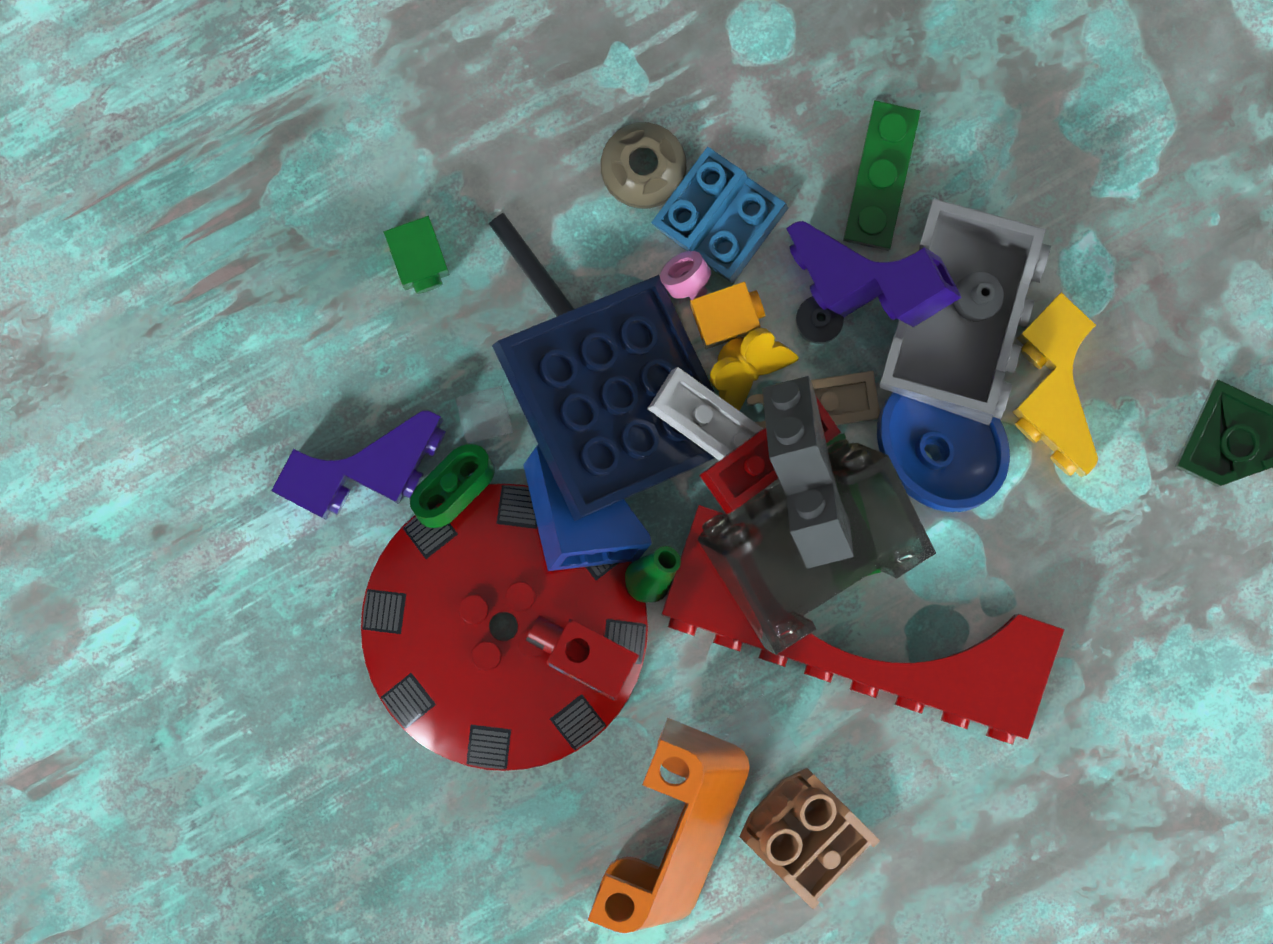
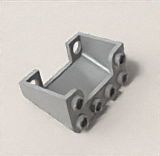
M933 198L919 250L925 247L941 257L955 285L963 277L973 272L983 271L993 275L1002 285L1004 301L1000 310L995 315L980 322L969 321L960 316L953 303L915 327H911L899 320L879 388L986 425H990L993 417L1001 419L1003 412H1005L1012 387L1011 383L1003 381L1005 371L1015 372L1022 348L1020 345L1013 344L1017 327L1027 328L1035 301L1026 298L1031 281L1040 283L1051 249L1050 245L1042 243L1046 229Z

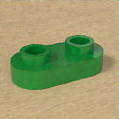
M466 444L457 447L416 487L410 497V507L422 525L429 528H439L449 524L490 484L494 477L495 467L486 450L476 444ZM443 503L438 508L433 509L437 504Z

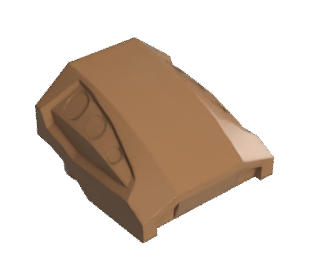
M808 768L784 778L749 814L739 836L812 909L820 903L817 899L870 845L875 847L880 842Z

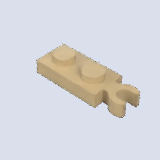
M874 371L811 380L816 397L837 426L878 419L880 409ZM763 394L752 395L746 400L747 406L756 404L764 406ZM765 420L761 422H755L762 428L766 427Z

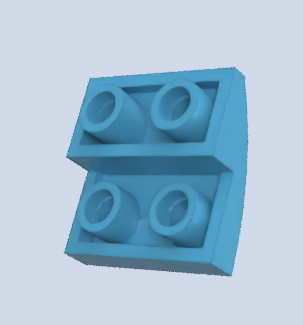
M707 146L651 223L686 251L699 252L709 268L733 284L788 210V206L784 201L748 178L742 169Z

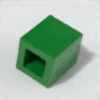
M429 216L383 231L405 291L414 288L416 294H421L443 285L441 278L450 274Z

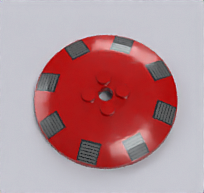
M489 484L452 522L443 527H426L414 515L393 536L381 553L371 573L362 606V649L371 682L380 700L395 721L417 742L446 759L466 766L485 770H523L543 766L578 751L604 731L620 713L638 681L644 662L648 633L646 602L637 601L627 591L625 572L631 562L548 571L527 485ZM443 503L437 504L433 509L438 508ZM502 612L512 614L518 623L517 633L507 641L496 639L490 631L492 618ZM539 615L564 629L569 619L574 620L639 655L615 701L547 665V660L551 654L526 641ZM573 642L568 646L566 654L572 659L582 662L588 657L589 651L588 648Z

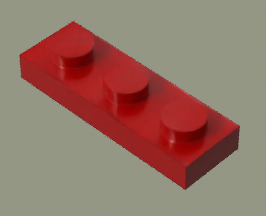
M816 397L827 443L840 434L841 431ZM766 427L699 475L726 514L735 511L778 479L769 458Z

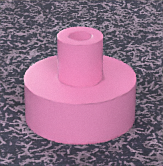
M687 251L667 262L660 273V280L672 297H690L693 300L707 294L705 285L711 276V269L699 252Z

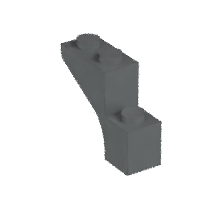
M809 376L762 388L769 458L786 494L790 533L806 568L809 569L854 557L850 521L835 483L815 391Z

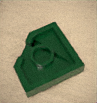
M1215 380L1175 467L1217 487L1273 468V405L1223 381Z

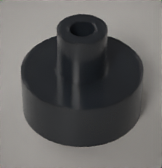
M812 296L800 305L795 321L799 334L806 341L814 344H825L838 336L843 327L844 317L830 309L823 310ZM822 315L824 321H818L816 316Z

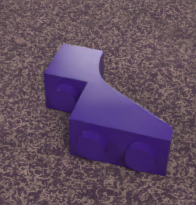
M798 221L786 228L794 243L789 246L790 252L796 263L803 270H808L814 282L810 285V291L823 310L830 309L846 317L878 297L884 311L892 320L899 319L911 327H915L962 298L941 257L925 247L897 261L875 262L865 258L807 222Z
M421 411L355 455L341 460H321L310 457L293 448L271 491L325 520L330 512L338 515L344 506L351 490L344 486L348 478L399 504L403 496L410 499L414 490L420 484L424 473L417 469L425 454L427 453L433 457L438 450L446 433L445 430L439 428L443 419L431 411Z

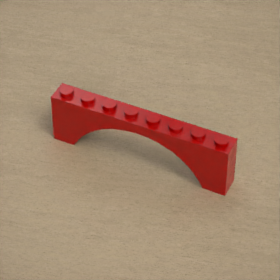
M701 505L697 508L681 555V565L675 573L661 614L670 618L668 628L695 636L697 628L715 634L713 640L715 644L739 652L743 643L761 649L759 659L782 667H786L788 659L805 664L804 674L829 683H831L833 675L852 680L850 690L873 698H877L879 690L896 695L895 705L920 714L923 713L925 706L943 711L941 721L967 730L970 721L987 726V737L1011 745L1014 744L1016 737L1022 739L1029 738L1065 630L1021 614H1015L986 639L966 650L947 657L914 663H892L853 655L814 636L798 624L782 608L769 591L753 560L747 540L745 520Z

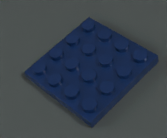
M659 275L498 340L492 345L574 521L716 459L648 410L671 370L677 367L714 392Z

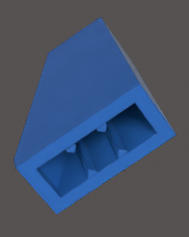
M539 445L535 447L523 464L548 571L632 562L639 559L652 544L650 534L626 501H619L574 521Z

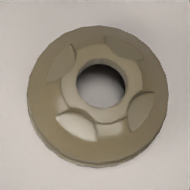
M649 122L633 123L618 130L606 143L601 156V175L610 194L619 202L638 209H651L666 203L684 179L687 170L684 149L677 137L668 129ZM639 148H649L657 155L658 166L648 175H639L630 167L629 158Z

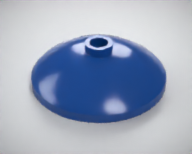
M894 392L888 396L880 410L877 421V443L881 458L894 481L918 502L940 511L963 512L984 504L1003 485L1009 469L1010 449L1007 434L999 418L993 417L990 425H986ZM926 452H928L931 455L932 459L928 457Z

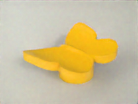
M757 328L750 331L744 338L732 339L723 346L719 352L717 363L714 364L710 372V382L719 390V397L740 411L751 390L753 381L758 380L760 375L772 373L799 360V357L789 347L775 341L774 335L769 330Z

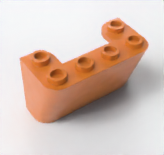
M667 718L642 785L685 802L659 867L628 856L618 858L610 863L598 888L588 921L615 932L629 933L682 920L690 915L697 903L749 775V760L741 748ZM661 765L668 771L686 778V780L680 784L668 783L661 776Z

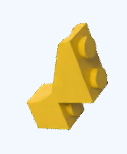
M1061 292L1017 337L1023 344L1021 348L1022 355L1038 369L1045 365L1050 370V373L1012 413L1019 418L1015 423L1016 427L1029 440L1036 444L1041 439L1054 451L1050 459L1057 467L1070 477L1075 472L1080 477H1084L1096 466L1098 456L1074 384L1073 363L1080 344L1096 324Z

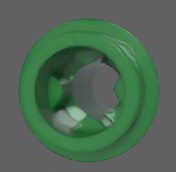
M662 546L655 552L631 562L625 572V584L628 593L640 602L653 603L662 600L667 595L674 575L681 565V558L678 552L669 546Z

